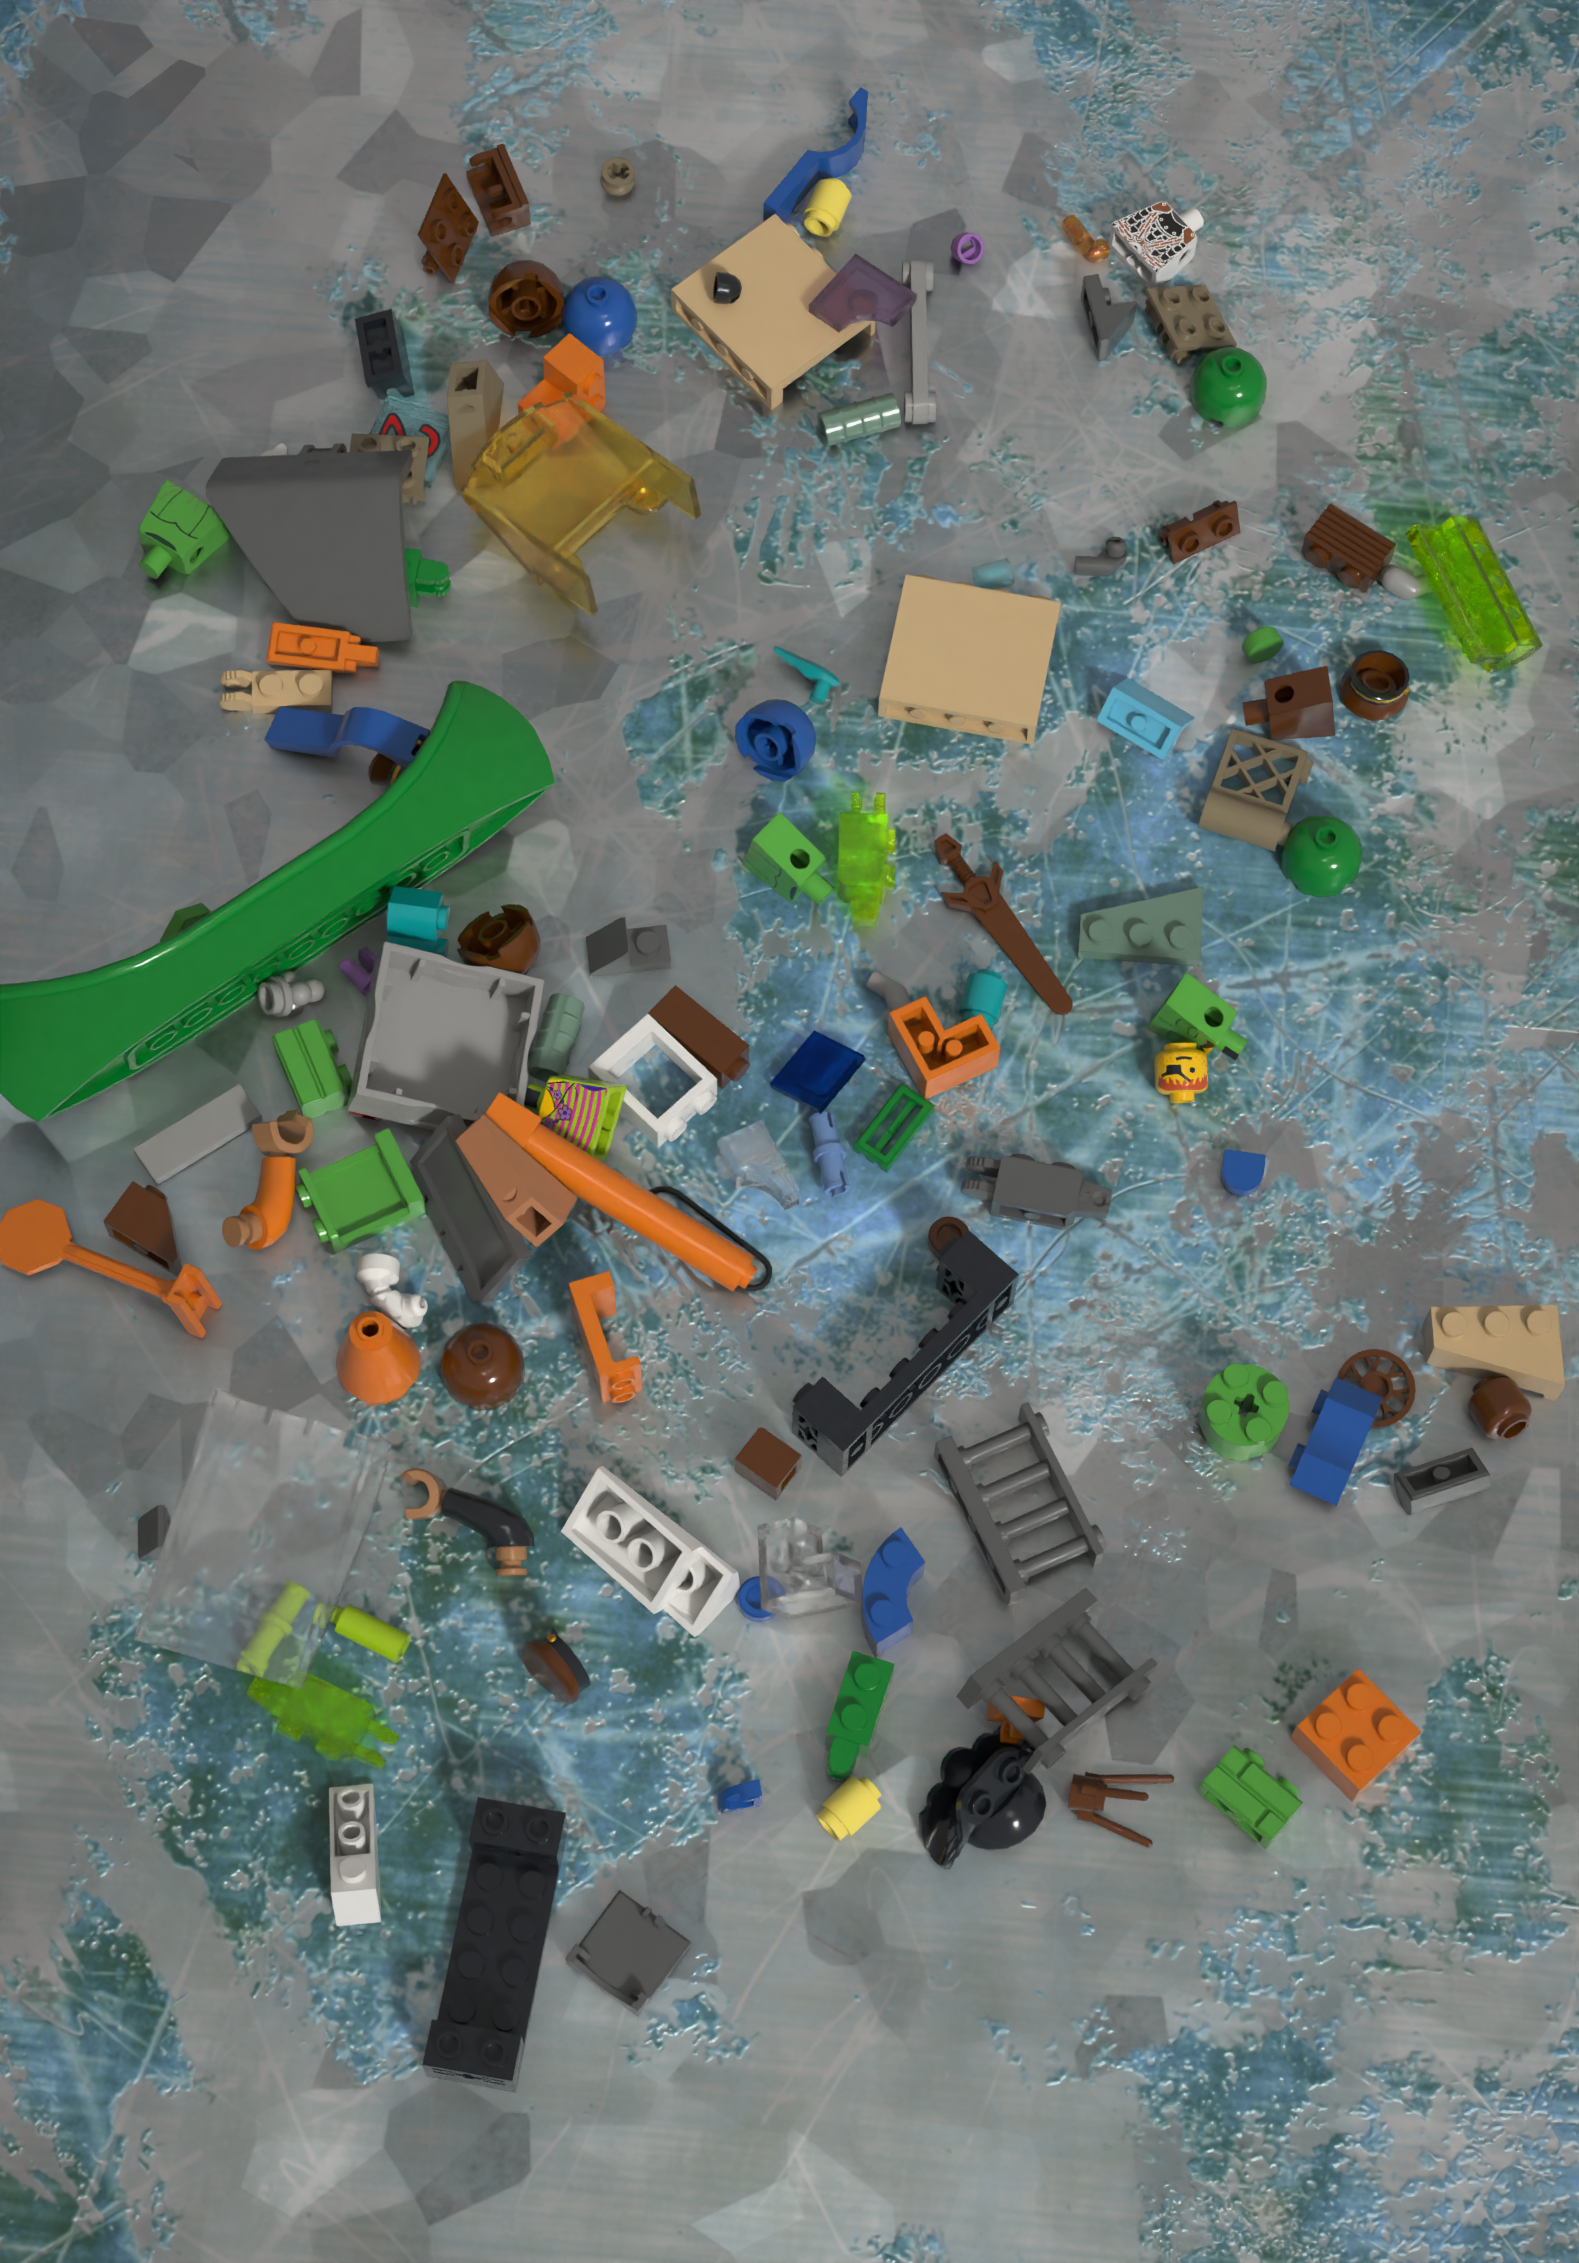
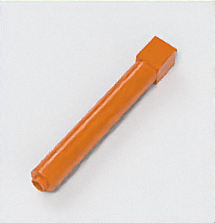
M500 1092L486 1111L485 1116L579 1198L734 1292L737 1286L745 1289L758 1269L751 1264L755 1258L754 1255L541 1125L542 1118Z

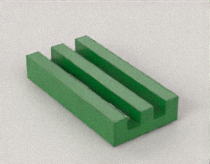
M901 1083L855 1142L853 1151L859 1155L863 1153L867 1156L868 1161L873 1164L874 1162L878 1163L880 1169L887 1173L934 1112L935 1105ZM904 1097L907 1098L909 1102L874 1148L868 1145ZM916 1107L922 1108L887 1155H883L884 1149Z

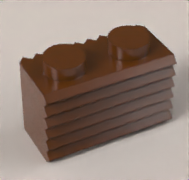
M1330 503L1305 535L1301 553L1306 556V559L1313 566L1327 568L1329 572H1334L1345 586L1352 589L1359 588L1362 593H1366L1379 577L1382 568L1387 566L1392 560L1396 543Z

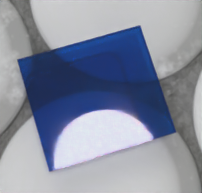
M814 1030L770 1082V1086L777 1092L822 1114L866 1059L863 1054Z

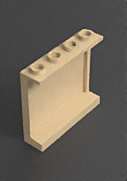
M776 214L772 215L671 289V311L770 410L783 402V388L862 330L869 336L875 334L876 310L873 304L866 297H860L850 287L848 280L842 273H835L825 263L822 254L816 248H810L800 238L796 228L790 223L785 224ZM717 272L735 275L740 280L742 290L738 300L734 303L718 304L713 302V287Z
M905 574L879 696L878 717L1034 745L1061 602L1052 601L1050 598L1040 595L1029 597L1013 594L1011 591L1001 588L991 590L974 587L972 584L963 581L952 583L936 580L932 576L924 574L916 576Z

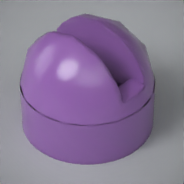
M965 232L957 235L952 240L950 248L952 255L957 261L965 264H974L983 256L984 243L977 234ZM971 241L972 245L961 249L962 245Z

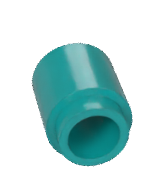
M979 969L977 973L968 975L959 1009V1014L962 1016L960 1023L982 1014L992 1031L993 1025L999 1022L1008 987L1007 983L1001 979L1000 973L990 969Z

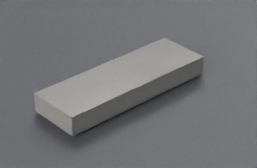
M237 1084L136 1146L133 1150L157 1186L252 1127L251 1124L263 1121L262 1115L242 1086Z

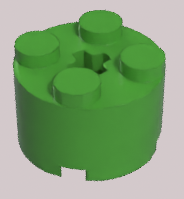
M1240 1363L1228 1365L1210 1381L1199 1409V1426L1205 1436V1441L1214 1452L1234 1461H1245L1268 1453L1277 1444L1288 1418V1390L1275 1375L1264 1368ZM1240 1409L1248 1411L1246 1417L1238 1414Z

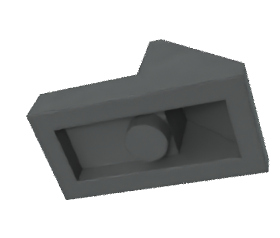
M1099 274L1087 275L1083 277L1081 301L1098 361H1103L1107 359L1132 326L1137 302L1131 301L1111 305L1109 289L1102 288Z
M622 917L586 937L590 977L671 968L666 925L627 929L626 918Z

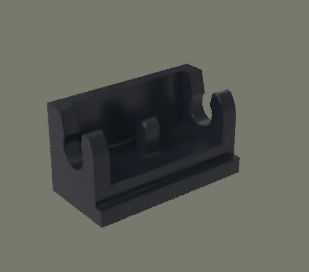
M392 309L356 318L355 324L367 387H372L377 397L384 401L388 400L387 390L391 388L399 389V393L404 398L415 395L404 332Z

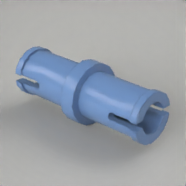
M827 1111L815 1113L810 1116L809 1125L812 1129L816 1148L813 1151L814 1162L820 1166L824 1194L828 1197L831 1194L832 1197L845 1195L851 1190V1186L848 1182L844 1164L846 1149L839 1141L835 1114L833 1112L827 1113Z

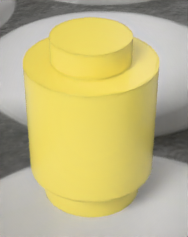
M829 178L817 182L804 211V225L814 235L828 237L839 228L851 200V193L842 181Z
M850 1776L820 1805L822 1810L816 1815V1819L835 1840L840 1842L845 1836L852 1837L881 1809V1805L878 1802L881 1793L868 1778L863 1776L858 1780L854 1776Z

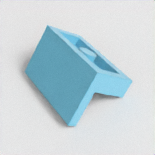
M1127 678L1112 688L1096 721L1158 758L1165 760L1169 757L1182 730L1190 726L1195 717Z

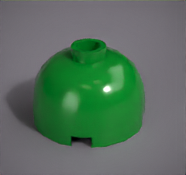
M1234 347L1216 349L1204 356L1195 368L1191 378L1189 397L1193 408L1203 419L1210 422L1212 418L1223 422L1222 426L1226 427L1243 425L1255 418L1260 412L1266 397L1267 377L1263 366L1251 353Z
M1326 814L1309 816L1297 822L1289 832L1280 856L1282 873L1286 879L1289 877L1297 885L1296 889L1303 894L1319 898L1335 896L1357 878L1362 860V848L1360 838L1352 826L1340 818Z

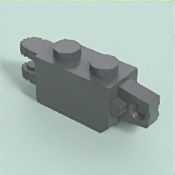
M1025 1154L1002 1155L1001 1160L982 1158L981 1156L967 1158L966 1169L972 1171V1173L997 1178L996 1184L970 1179L963 1181L961 1186V1193H964V1195L991 1201V1216L1065 1230L1073 1225L1075 1217L1107 1218L1112 1190L1083 1180L1084 1171L1076 1170L1071 1164L1064 1162H1054L1052 1164L1036 1162L1032 1157Z

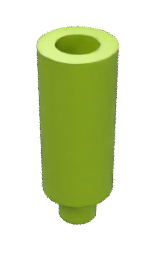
M331 1603L324 1615L325 1619L336 1624V1633L396 1664L403 1657L411 1640L410 1634L351 1604H348L344 1609Z

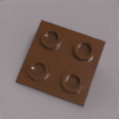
M445 173L442 175L417 235L427 248L421 260L423 271L432 276L436 275L437 272H443L449 282L454 283L458 271L463 265L471 240L477 231L479 221Z

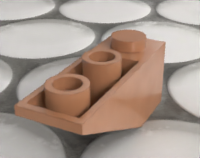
M484 1114L456 1138V1143L505 1220L533 1245L538 1247L564 1224L577 1197Z

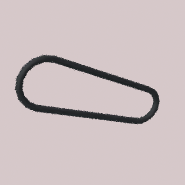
M658 1186L648 1190L653 1194L666 1192L677 1196L765 1265L766 1276L764 1280L756 1285H747L743 1290L755 1292L769 1284L772 1278V1266L770 1261L679 1190L669 1186Z

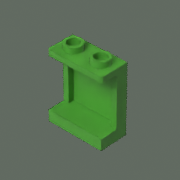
M389 1128L374 1134L376 1144L311 1173H308L306 1167L297 1170L301 1183L295 1185V1189L304 1208L312 1206L317 1216V1219L311 1221L321 1244L329 1241L334 1254L426 1213L424 1198Z

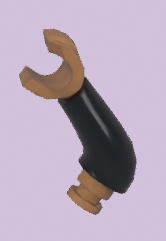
M414 1468L406 1470L399 1475L408 1485L416 1487L425 1483L429 1490L427 1504L421 1508L405 1509V1519L426 1520L434 1518L442 1512L444 1517L456 1521L482 1535L487 1541L488 1549H495L496 1561L501 1562V1569H496L497 1577L527 1576V1569L522 1568V1561L527 1560V1548L534 1547V1535L525 1518L515 1510L472 1493L452 1487L448 1489L441 1478L428 1470Z

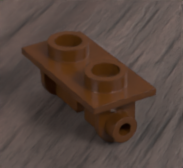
M1216 500L1212 505L1193 513L1194 520L1192 521L1184 517L1170 525H1164L1162 531L1158 532V539L1164 547L1169 545L1171 562L1173 564L1178 563L1241 533L1237 502L1235 500L1230 503L1228 501L1220 502Z

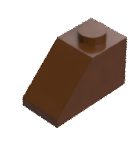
M132 1181L104 1219L107 1232L110 1237L178 1277L182 1270L173 1217L167 1203L168 1198L154 1186L147 1185L143 1188Z

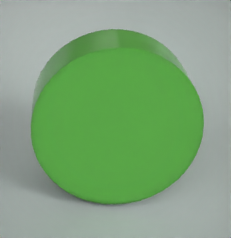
M1262 627L1246 637L1242 644V650L1249 662L1261 663L1271 659L1281 650L1283 639L1276 628Z

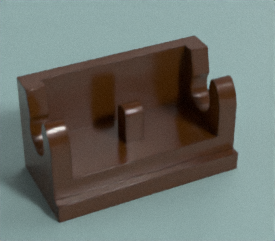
M504 143L497 145V148L472 156L469 159L472 167L485 163L483 166L466 171V177L491 237L531 225L529 202Z

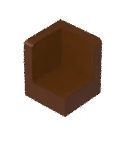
M760 1427L736 1456L735 1472L776 1501L801 1469L802 1455L769 1431Z

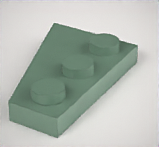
M1203 887L1081 914L1077 958L1199 967L1201 960Z

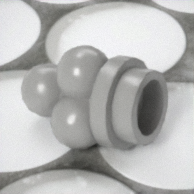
M285 971L279 976L270 977L267 982L260 984L258 999L264 1013L268 1015L273 1014L276 1017H294L302 1013L306 1003L321 1000L325 993V987L317 978H308L301 981L295 972Z

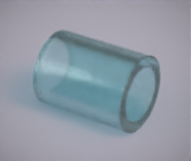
M1008 558L972 567L975 587L994 590L1014 584V574Z

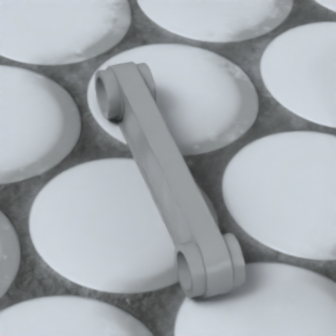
M910 259V261H902V291H909L911 391H905L904 422L928 424V422H936V392H928L926 291H933V261Z

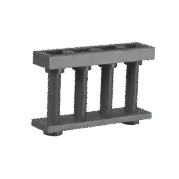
M1029 1402L1022 1404L1020 1407L1018 1419L1021 1425L966 1449L964 1446L957 1447L952 1436L936 1442L934 1457L1007 1605H1011L1024 1598L1025 1584L1029 1582V1577L1083 1553H1086L1094 1568L1101 1564L1104 1555L1103 1549L1106 1548V1542L1100 1528L1096 1524L1090 1525L1046 1438L1050 1435L1043 1415L1040 1412L1034 1414ZM1027 1440L1030 1441L1040 1462L983 1486L982 1483L975 1485L969 1470L973 1469L972 1464ZM1048 1477L1058 1500L1003 1524L1001 1521L994 1523L987 1509L991 1507L992 1501ZM1067 1515L1077 1535L1076 1538L1022 1562L1019 1559L1012 1560L1006 1547L1010 1544V1539Z
M1084 1588L973 1673L956 1696L967 1709H970L981 1699L986 1704L991 1702L1035 1749L1033 1755L1022 1768L1028 1775L1042 1764L1046 1769L1053 1766L1066 1753V1750L1063 1748L1124 1698L1127 1696L1132 1700L1138 1698L1151 1685L1152 1682L1147 1677L1158 1664L1153 1658H1150L1134 1671L1090 1624L1092 1618L1088 1613L1097 1602V1598L1087 1588ZM1068 1632L1073 1637L1078 1635L1121 1682L1106 1693L1061 1645L1063 1643L1061 1637ZM1039 1654L1044 1659L1049 1657L1087 1697L1092 1705L1080 1715H1077L1033 1668L1035 1664L1033 1659ZM1010 1677L1015 1681L1020 1679L1064 1727L1051 1738H1048L1005 1692L1004 1688L1006 1685L1003 1682Z

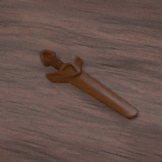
M947 833L935 839L934 849L939 864L943 866L949 865L965 887L964 893L941 892V897L948 907L973 913L1048 1007L1058 1015L1068 1014L1073 1006L1070 996L999 892L1003 870L996 860L989 878L977 877L961 856L962 845Z

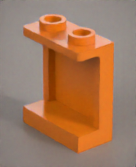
M610 1271L569 1283L571 1312L601 1402L604 1403L612 1400L613 1403H622L634 1398L636 1392L642 1390L639 1357L634 1356L614 1362L599 1322L600 1319L617 1314L615 1286Z

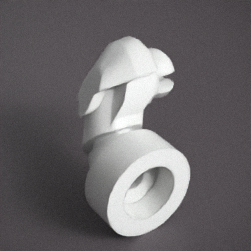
M378 1253L360 1257L357 1266V1280L365 1285L368 1295L372 1296L370 1302L382 1314L399 1326L406 1328L419 1326L428 1308L425 1298H421L419 1294L412 1295L400 1293L397 1290L392 1291L390 1288L399 1281V1261L392 1256Z

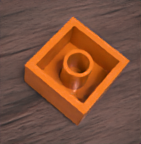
M1358 1668L1296 1726L1290 1739L1353 1802L1414 1744L1421 1731Z

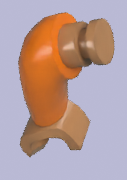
M298 1110L286 1111L276 1121L251 1124L257 1147L265 1156L269 1157L262 1158L255 1200L250 1205L245 1206L241 1210L240 1215L227 1217L223 1221V1238L230 1247H238L244 1244L250 1249L260 1250L274 1244L287 1230L292 1216L296 1188V1159L290 1157V1154L306 1150L313 1138L311 1119L302 1116Z

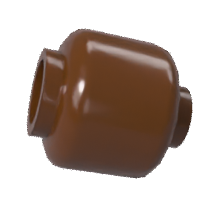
M1490 1376L1475 1384L1472 1389L1474 1394L1470 1397L1467 1407L1470 1415L1486 1437L1508 1441L1526 1430L1530 1423L1529 1417L1532 1408L1530 1402L1514 1380L1507 1377L1494 1379V1377Z

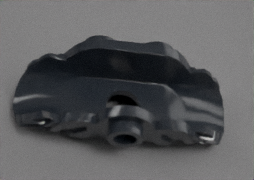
M1001 1725L993 1734L983 1733L973 1743L972 1749L957 1747L945 1755L940 1767L942 1782L937 1783L930 1789L926 1799L927 1806L919 1813V1830L924 1846L930 1853L931 1858L943 1869H951L955 1859L959 1857L966 1843L986 1850L1008 1849L1022 1843L1031 1836L1043 1820L1046 1809L1043 1786L1033 1773L1028 1775L1022 1769L1035 1752V1749L1027 1740H1019L1017 1745L1002 1743L1000 1741Z

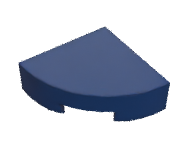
M760 1780L741 1783L716 1795L718 1812L726 1813L759 1807L762 1804Z

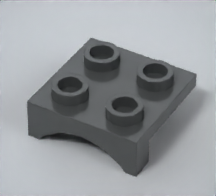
M619 1890L580 1944H575L565 1960L568 1966L639 2017L692 1943L667 1925L662 1916L654 1915L651 1908L641 1906Z

